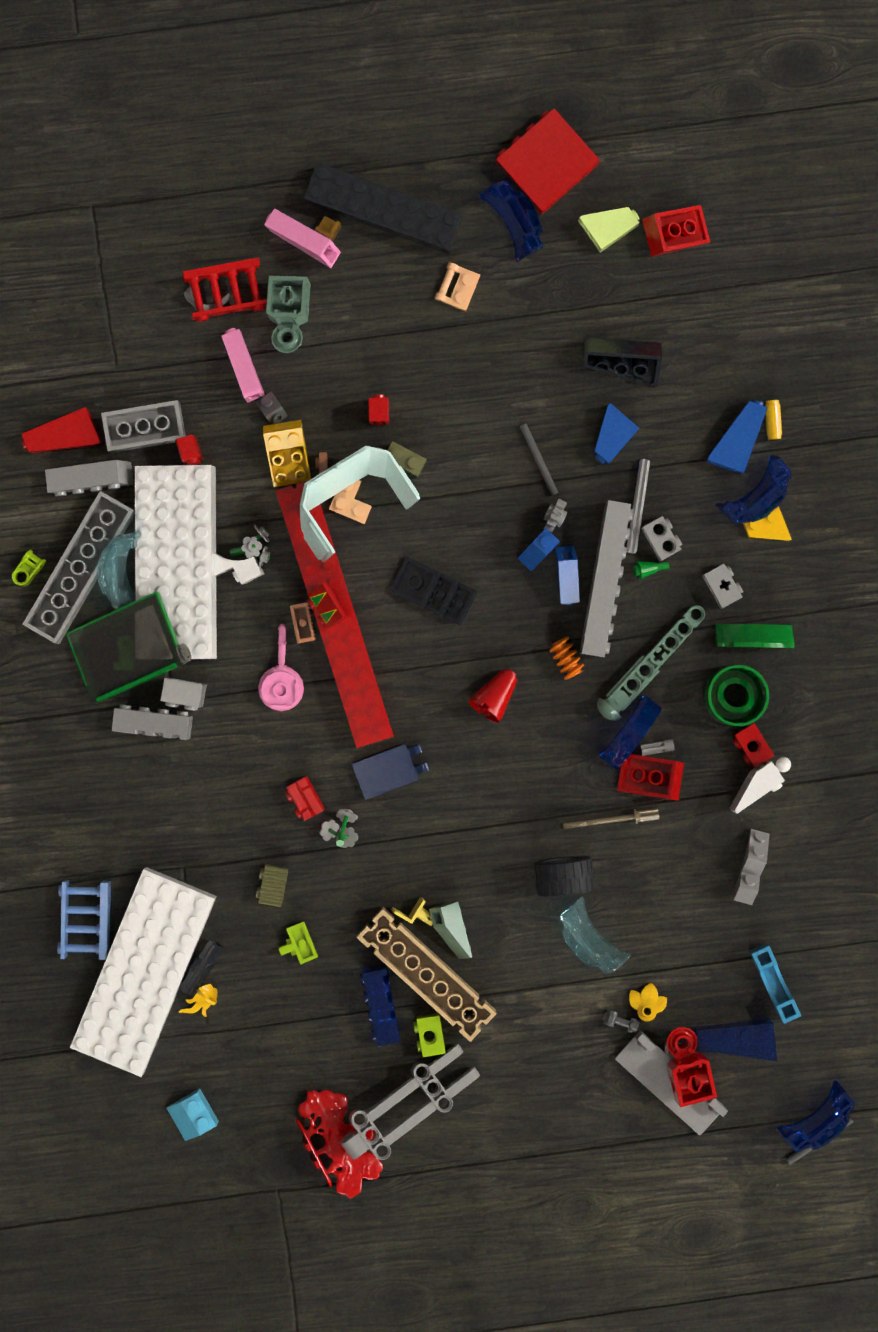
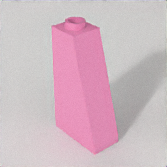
M275 208L266 218L264 225L272 233L327 267L332 268L341 252L330 239Z
M231 328L226 330L225 334L222 335V339L244 399L248 403L262 398L265 394L240 329Z

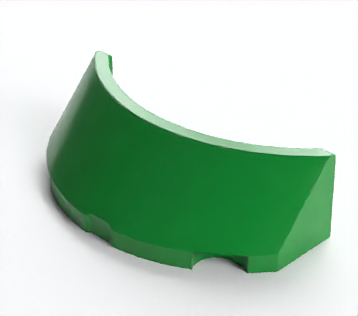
M715 624V647L794 648L792 625Z

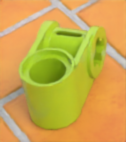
M30 549L13 572V582L21 587L28 586L44 567L46 560L37 557ZM25 572L27 578L24 582L20 583L18 575Z

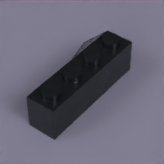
M585 337L583 367L603 373H615L617 377L621 378L626 376L633 378L634 381L639 383L644 381L651 383L653 387L658 386L662 360L661 343Z

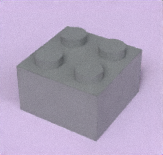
M164 678L161 701L165 702V706L179 707L180 704L184 705V709L198 710V708L203 707L207 684Z

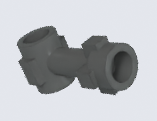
M608 1009L606 1013L604 1012L602 1018L604 1025L614 1027V1024L628 1028L627 1032H637L639 1021H636V1019L631 1018L629 1021L617 1017V1012Z

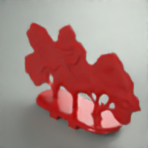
M326 1089L320 1093L316 1090L308 1091L307 1100L300 1104L298 1111L302 1117L310 1119L309 1130H305L299 1119H295L304 1138L301 1142L308 1152L311 1151L313 1157L310 1160L317 1169H320L329 1187L332 1186L328 1174L337 1175V1193L347 1195L351 1199L361 1192L362 1178L367 1180H377L379 1178L383 1164L367 1151L353 1160L339 1141L345 1135L352 1131L356 1132L351 1123L346 1125L343 1122L344 1115L348 1109L346 1095L334 1093ZM314 1113L315 1116L313 1119H311L310 1115ZM317 1117H321V1123L315 1129L316 1123L314 1122ZM370 1129V1130H368V1131L366 1132V1134H365L366 1139H368V1140H369V1139H372V1137H373V1130H372V1129ZM315 1133L322 1135L326 1143L323 1148L317 1151L310 1141V1137ZM323 1153L333 1160L330 1167L326 1170L319 1158V1155ZM342 1167V1171L338 1172L336 1170L337 1168Z

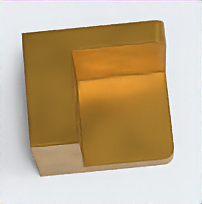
M324 216L319 226H316L314 230L333 242L342 226L341 222H335Z

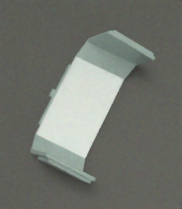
M364 446L304 484L300 502L301 531L304 534L305 541L318 560L325 562L335 553V550L309 511L364 476L373 475L385 478L406 510L420 499L418 491L403 468L398 465L392 454L387 450Z

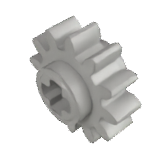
M558 499L555 506L552 504L549 506L544 516V520L547 521L544 529L552 533L555 526L560 527L567 515V512L564 511L567 502Z

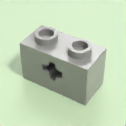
M721 564L702 575L720 609L741 599V593H743L739 583H735L732 578L734 574L731 568L725 566V564ZM721 580L728 583L726 586L727 590L720 588Z

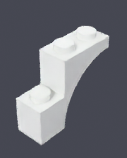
M214 553V576L216 577L233 568L235 570L232 572L233 576L241 584H246L264 575L262 568L259 567L257 557L235 561Z

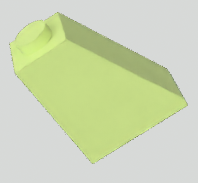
M629 207L582 215L578 222L601 253L638 227L639 216L634 210L631 211Z

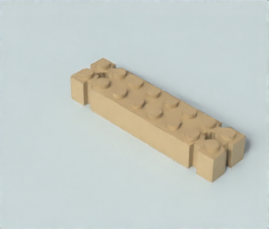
M382 907L372 919L374 924L372 926L367 924L358 933L357 938L367 948L370 945L375 947L374 954L452 1026L457 1023L460 1026L459 1032L471 1042L481 1031L479 1025L482 1022L487 1025L497 1014L496 1009L486 1000L481 1003L478 1000L479 994L401 922L396 925L393 922L394 916L386 908ZM381 931H382V932L387 931V932H388V935H387V936H389V937H388V938H386V937L380 938V936H381V933H380V932H381ZM472 1009L473 1015H472V1016H471V1015L465 1016V1015H466V1011H465V1010L470 1011V1010Z

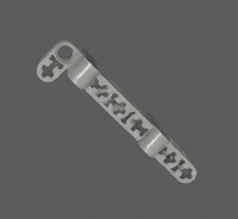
M458 1043L446 1050V1054H441L428 1065L421 1062L415 1063L411 1067L412 1077L366 1112L355 1109L350 1113L349 1121L356 1132L348 1133L339 1141L350 1158L354 1160L367 1150H370L377 1159L385 1160L391 1154L390 1145L435 1110L444 1113L452 1109L453 1101L451 1098L480 1076L477 1069L472 1067L445 1088L436 1078V1073L464 1052ZM423 1066L425 1073L423 1076L418 1077L416 1070L418 1067ZM434 1082L436 1089L434 1092L429 1093L427 1090L428 1084ZM420 1087L429 1100L385 1134L381 1135L373 1121ZM442 1098L447 1100V1105L444 1108L439 1107V1100ZM357 1114H362L363 1121L356 1124L354 1117ZM372 1129L374 1130V1137L368 1140L365 1134L368 1130ZM380 1145H384L386 1148L383 1155L377 1154V1148Z

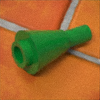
M636 561V565L633 566L634 575L639 580L660 570L669 569L668 561L661 563Z

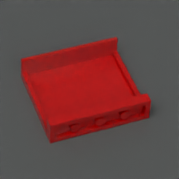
M555 109L550 112L549 110L544 112L540 116L541 120L536 125L532 123L525 130L527 133L522 137L517 136L511 142L512 146L507 150L505 148L497 154L498 158L496 159L497 166L500 165L536 205V210L541 215L597 167L600 162L599 158Z

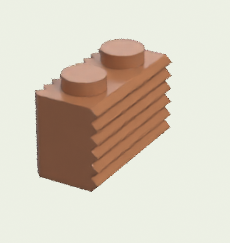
M307 602L290 606L297 644L317 639L314 633V626H312L314 623L312 622L311 611H309L311 608Z

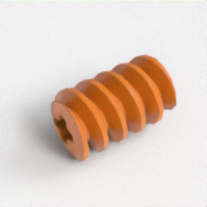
M569 636L551 644L553 647L549 650L550 653L556 652L553 659H560L556 665L564 666L560 671L561 673L567 672L564 680L570 679L584 671L580 670L584 664H577L580 657H573L577 651L570 650L573 643L566 644Z

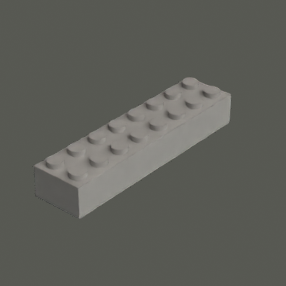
M102 491L98 493L22 625L55 644L61 643L135 516V510Z
M610 500L605 503L579 654L605 657V654H609L611 643L608 642V636L612 635L614 628L611 619L612 616L616 615L617 605L614 604L615 597H619L620 585H617L618 578H622L624 566H621V561L626 558L627 547H624V543L629 539L630 528H627L628 522L632 521L634 509H631V504Z

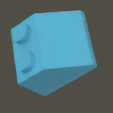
M200 1088L166 1107L185 1141L204 1134L216 1127L219 1122Z

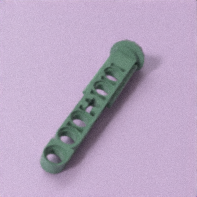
M690 607L682 615L683 619L678 620L645 657L642 655L606 694L607 698L604 700L602 698L598 699L597 707L604 718L611 721H618L622 718L619 715L620 710L624 711L660 672L658 669L692 633L693 628H696L703 621L705 611L702 607ZM693 609H698L701 613L698 620H694L691 617ZM680 623H685L688 626V631L685 634H681L678 631ZM668 637H672L675 640V645L672 648L667 647L665 644V640ZM661 645L668 653L663 652L660 655L661 660L654 661L655 656L653 653H659L662 648H659ZM642 665L649 667L650 671L647 676L640 674L639 670ZM629 679H634L637 683L634 690L627 688V681Z

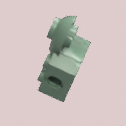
M269 276L266 314L272 322L278 325L274 329L271 339L275 349L280 352H294L302 343L303 336L299 326L308 322L311 284L307 277ZM292 336L291 341L283 342L285 337Z

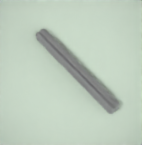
M647 459L639 461L632 508L634 512L632 521H630V535L627 541V552L632 554L637 552L650 467V460Z

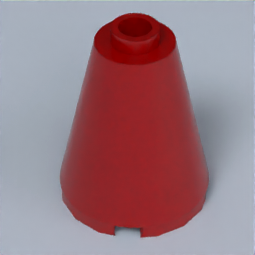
M502 669L468 700L470 706L479 714L482 712L487 715L485 718L499 723L518 681L516 673L510 669Z

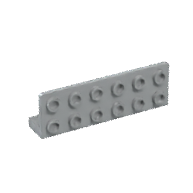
M641 1030L615 1057L617 1062L698 1135H701L719 1114L724 1117L728 1112L726 1107L716 1098L680 1108L674 1099L667 1063L671 1058Z

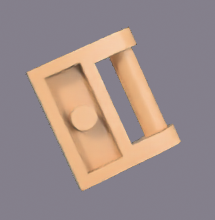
M448 262L447 272L439 292H436L434 298L466 311L480 274ZM456 272L460 275L451 298L445 295Z

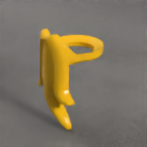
M211 984L199 987L192 999H185L188 1003L196 1001L195 1005L191 1008L181 1009L179 1013H196L203 1007L202 1014L207 1017L206 1010L210 1005L217 1003V989L213 988Z

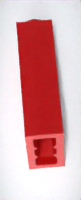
M86 407L22 433L23 439L21 440L24 449L32 454L103 445L89 409Z

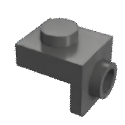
M272 391L256 401L271 425L280 423L288 416Z

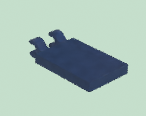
M406 744L353 763L352 767L365 800L419 780L417 774L429 770L427 762L414 767L411 756L423 751L421 745L419 744L407 749Z

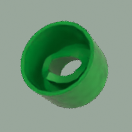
M728 665L718 669L709 677L704 689V701L709 713L719 722L732 726H745L757 721L766 711L769 703V689L763 676L755 669L744 665ZM730 684H740L746 691V699L738 707L730 706L724 699V689Z

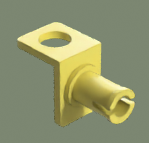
M422 897L419 898L409 916L394 907L391 909L394 914L411 924L418 918L429 926L433 925L430 912L423 908L425 900Z

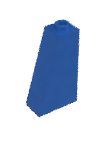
M757 400L746 403L708 455L705 462L738 474H743L767 407L763 406L764 403Z

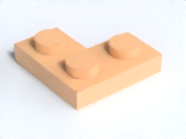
M358 480L335 494L329 510L365 524L372 506L355 499L362 481Z

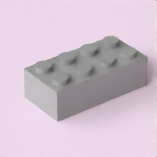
M178 400L101 413L107 451L110 453L176 443V439L186 436L181 404Z

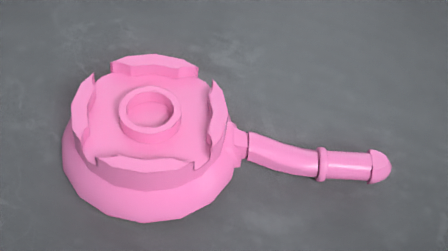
M280 624L277 642L279 644V665L272 667L263 674L258 690L259 696L266 706L273 710L285 711L292 709L300 702L304 686L299 674L292 668L284 665L287 627L285 624Z

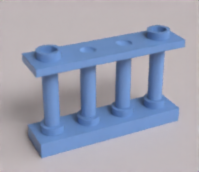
M64 880L62 885H59L58 890L59 896H62L61 942H58L57 948L58 954H61L60 959H65L68 956V952H93L99 955V960H106L110 951L111 881H102L97 887H69V880ZM69 895H97V897H100V905L68 906ZM68 914H97V916H100V924H97V926L68 925ZM68 933H96L99 935V943L96 945L68 944Z

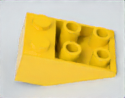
M301 420L263 426L273 487L297 484L310 480L311 475Z

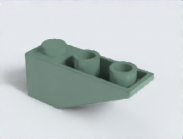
M449 902L429 909L435 930L458 959L472 958L471 946L467 938L459 903Z

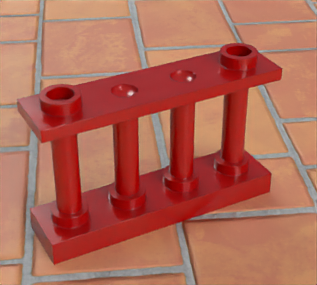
M259 257L183 271V282H188L191 285L197 311L192 313L191 319L197 320V322H204L208 320V317L253 309V311L264 310L267 306V299L261 300L255 275L256 269L260 267ZM245 272L248 275L253 302L242 304L236 278L237 273ZM224 275L229 278L234 305L223 307L217 281L219 276ZM207 279L210 281L216 309L204 311L198 284L200 280Z

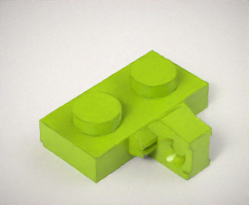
M304 921L286 928L290 938L286 939L287 944L278 948L281 956L291 952L292 956L297 955L300 965L318 957Z

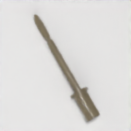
M658 808L638 811L634 809V814L569 822L562 825L563 829L628 820H635L636 824H638V822L659 819Z

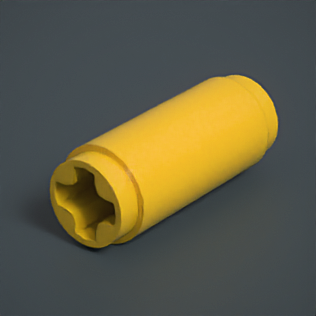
M779 400L765 401V407H767L765 418L768 440L781 439L782 424Z

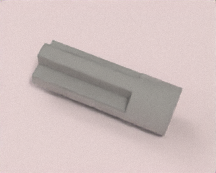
M673 739L640 745L642 756L675 750Z

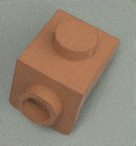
M321 452L319 457H316V469H319V474L328 469L327 452Z

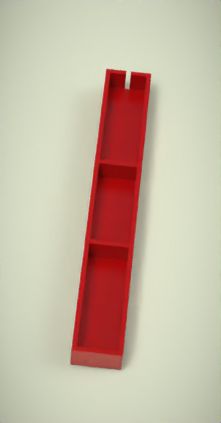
M304 481L296 484L297 488L295 489L291 485L275 491L308 594L326 581L348 615L347 618L327 628L326 625L322 627L317 619V616H319L316 609L313 610L356 748L394 737L336 551L325 562L318 560L305 541L304 534L301 531L300 502L304 484L307 482ZM319 504L309 512L335 550L322 506Z

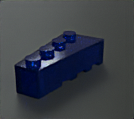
M382 964L364 968L360 976L362 985H365L366 988L364 993L365 1002L370 1007V1011H368L369 1022H373L374 1030H371L373 1042L377 1041V1046L398 1043L401 1038L387 965Z
M770 1019L694 1027L698 1041L697 1048L699 1050L777 1061L774 1023Z

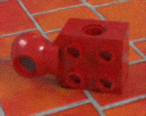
M686 1027L674 1029L667 1038V1048L674 1056L667 1063L674 1099L680 1108L717 1098L710 1062L704 1054L695 1052L698 1045L697 1036L691 1029ZM685 1038L682 1044H677L679 1039Z

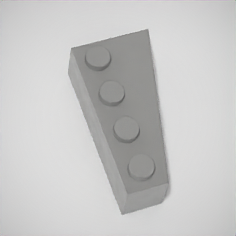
M111 460L45 470L47 492L55 493L56 497L66 496V492L82 494L84 490L96 492L102 491V488L118 489L120 486L134 485L132 465L128 461Z
M120 705L119 708H114L112 731L131 734L140 733L147 736L159 735L164 738L178 737L181 740H188L191 738L193 716H189L186 711H177V714H170L167 709H158V712H152L149 707H139L138 710H133L130 705Z

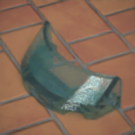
M140 531L117 535L103 549L99 558L98 582L103 595L106 594L112 603L111 606L116 610L136 601V595L131 589L127 578L126 560L129 550L137 547V540L141 537Z
M580 897L560 914V921L564 927L562 934L566 943L587 966L591 968L595 966L601 969L604 974L609 975L619 969L631 957L629 953L614 947L598 933L588 917L583 897Z

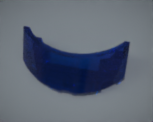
M504 180L493 184L479 195L481 199L498 212L507 225L514 242L516 262L523 260L543 247V242L540 240V234L543 231L538 215L534 211L532 204L520 190L514 191L510 183Z
M772 454L769 457L768 467L763 479L751 493L737 501L717 503L715 506L734 523L761 520L771 514L785 498L788 491L786 490L788 481L791 478V471L780 457Z
M643 695L632 715L599 757L618 770L648 732L662 708L649 697Z
M835 1080L827 1099L816 1112L798 1123L778 1126L777 1129L796 1152H801L807 1148L812 1150L818 1149L830 1143L831 1140L845 1129L850 1121L848 1116L851 1110L854 1109L855 1102Z

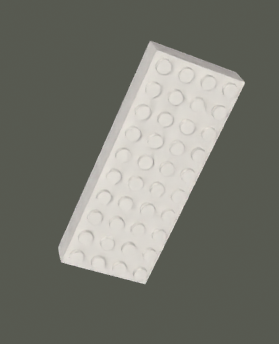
M212 465L135 466L136 601L159 591L184 659H217L216 576H214V553L216 554V467ZM154 605L140 611L138 610L136 612V659H173L174 657Z
M146 867L143 869L70 1048L142 1077L217 896Z

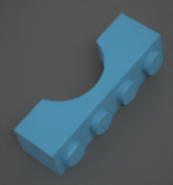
M764 943L749 950L780 1020L785 1024L801 1017L795 1000L783 980L770 946Z

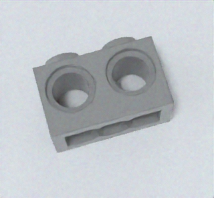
M663 516L641 528L659 562L682 550L680 548L682 543L677 535L674 536L670 530L673 527L669 519H664ZM659 524L663 527L661 535L654 533V525ZM665 541H669L672 544L670 552L663 549Z

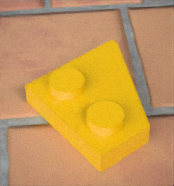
M778 505L742 519L749 538L792 540Z

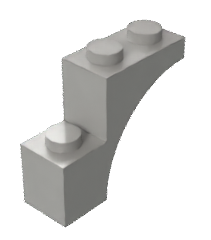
M754 829L750 830L743 865L735 885L734 901L749 905L753 904L759 891L760 876L767 863L769 833Z

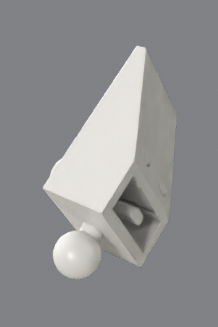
M780 757L776 761V765L772 761L767 760L750 770L730 806L731 811L739 813L769 791L775 792L783 786L781 783L785 780L779 772H787L791 768L790 760L786 757Z

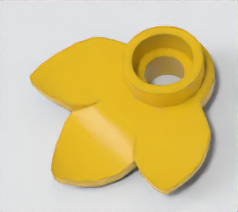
M649 983L641 993L631 990L629 1002L631 1007L637 1010L638 1017L642 1021L649 1022L656 1017L657 1013L665 1009L667 997H658L656 987ZM645 1008L650 1009V1015L644 1014Z

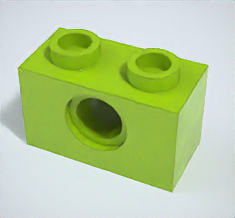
M433 1013L417 1016V1022L413 1023L415 1034L419 1033L420 1040L417 1041L418 1052H422L423 1057L446 1054L440 1014ZM432 1031L435 1036L432 1039H426L424 1033Z

